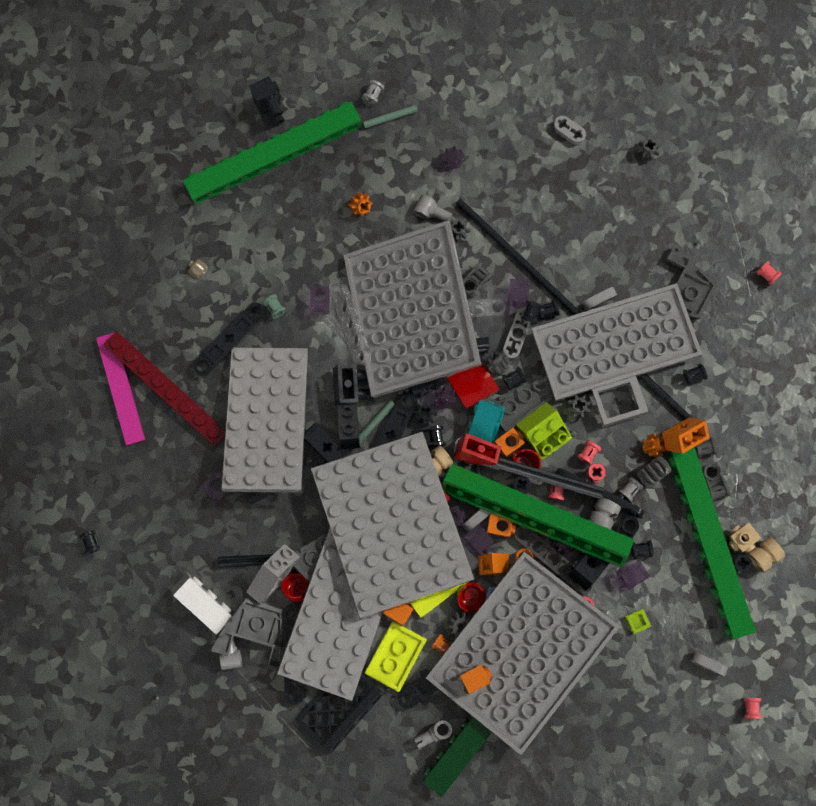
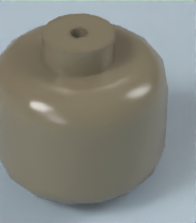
M201 259L191 260L187 265L189 266L188 274L195 279L201 278L207 271V265Z

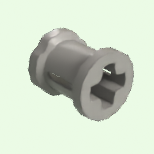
M369 80V87L366 93L362 95V98L368 103L377 104V98L380 91H383L384 86L376 80Z
M630 477L629 482L618 493L625 496V500L631 503L633 501L632 498L639 490L643 489V486L636 479Z

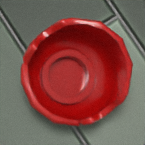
M521 449L511 458L512 461L541 468V459L538 453L531 449Z
M291 573L286 579L282 580L281 589L286 599L298 603L303 601L309 582L300 573Z
M475 582L463 584L457 591L456 599L458 606L466 613L478 611L486 600L484 588Z

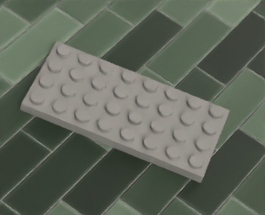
M677 283L531 329L555 401L702 356Z
M234 348L232 350L222 477L223 492L301 493L308 348Z
M330 526L276 674L352 701L383 611L360 619Z

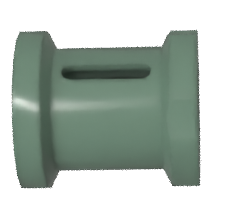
M276 294L269 296L262 302L264 307L266 306L272 314V319H277L286 312V308L282 307L277 300Z

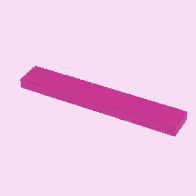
M111 333L96 339L126 445L130 446L146 440L125 365L103 345L114 334Z

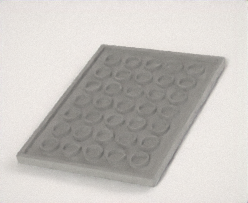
M448 220L344 255L370 393L373 398L481 366L452 228Z
M423 432L311 468L360 619L474 580Z
M524 552L426 679L522 755L620 626ZM481 664L484 668L488 667L493 676L490 678L491 683L469 694L460 675Z

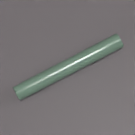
M416 105L409 106L364 121V127L366 129L418 112Z
M391 400L359 434L360 444L394 408L395 404Z

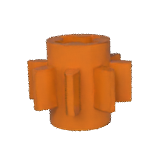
M357 192V195L351 196L350 203L348 204L352 208L351 212L361 216L370 212L371 205L373 204L368 200L370 196Z
M660 434L647 435V440L643 442V450L649 457L663 456L662 452L666 451L664 439Z

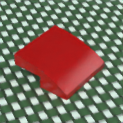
M482 362L481 366L455 373L447 378L466 410L476 405L480 400L486 399L500 390Z

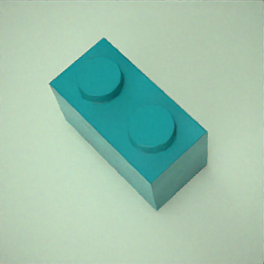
M486 399L477 402L473 411L475 413L474 419L470 421L467 428L468 434L494 443L506 407Z

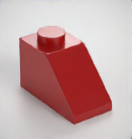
M466 433L458 440L454 458L469 464L497 465L501 446Z

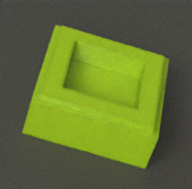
M644 609L625 616L633 635L652 627Z

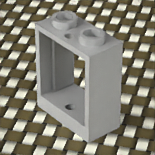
M636 376L592 389L590 395H588L591 406L594 405L596 413H594L596 422L601 424L602 428L646 415L648 412ZM627 385L636 410L607 419L599 393Z
M284 544L262 565L246 593L262 605L282 585V580L286 579L300 556Z

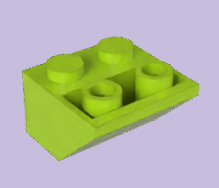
M547 402L516 424L519 431L525 437L526 442L538 453L542 461L572 439L557 410Z

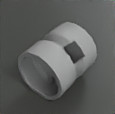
M598 498L594 506L596 510L591 512L588 520L611 530L614 524L613 518H617L621 507L606 498Z

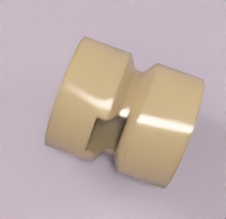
M440 445L431 451L438 477H440L442 471L449 470L454 462Z
M769 536L760 543V548L755 547L747 553V556L751 558L752 564L761 573H765L772 567V562L778 563L785 557V553L781 546Z

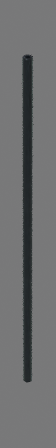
M461 198L456 202L473 221L573 315L582 313ZM646 373L638 376L684 420L693 418Z

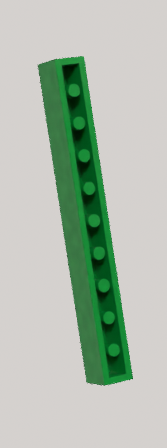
M352 102L342 103L332 111L327 110L315 119H307L304 124L298 127H290L283 134L273 135L266 142H258L251 149L241 150L236 156L224 158L220 163L214 166L209 165L197 174L192 173L183 182L194 204L197 205L361 128V119Z
M695 447L683 454L670 451L667 457L670 468L673 467L674 482L676 486L680 487L681 493L679 497L681 503L686 506L687 512L685 514L687 521L693 527L692 537L695 542H698L700 548L698 549V555L701 561L704 560L706 566L704 573L707 580L710 579L712 584L710 591L712 597L716 598L718 606H716L717 613L720 618H723L725 624L723 625L724 634L732 640L756 633Z
M454 464L451 465L443 481L442 489L449 496L621 568L624 567L634 543V539L626 535H622L607 527L598 525L588 519L581 518L571 512L557 508L552 504L545 503L535 497L521 493L516 489L509 488Z

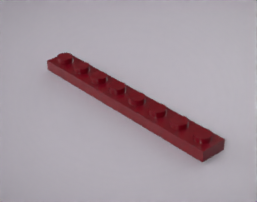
M116 331L103 344L105 348L214 447L225 438L226 430L121 334Z

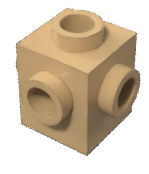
M750 523L742 527L737 525L729 531L731 535L727 538L730 548L739 554L744 551L746 554L756 547L754 543L761 539Z

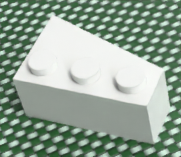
M186 572L170 590L175 598L217 635L232 617L230 614L232 610L224 602L220 604L216 600L217 596L210 589L206 591L202 587L203 583L194 576L192 578Z

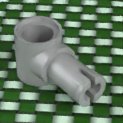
M427 195L420 196L413 210L415 215L423 219L434 217L444 222L449 221L452 213L437 207L436 201Z
M233 637L228 656L219 654L222 670L242 667L240 649L237 650Z
M441 720L431 726L427 732L413 739L415 743L422 740L421 743L417 744L420 750L434 741L438 742L448 738L452 733V728L447 721ZM440 724L448 726L449 730L446 735L438 734L437 727Z

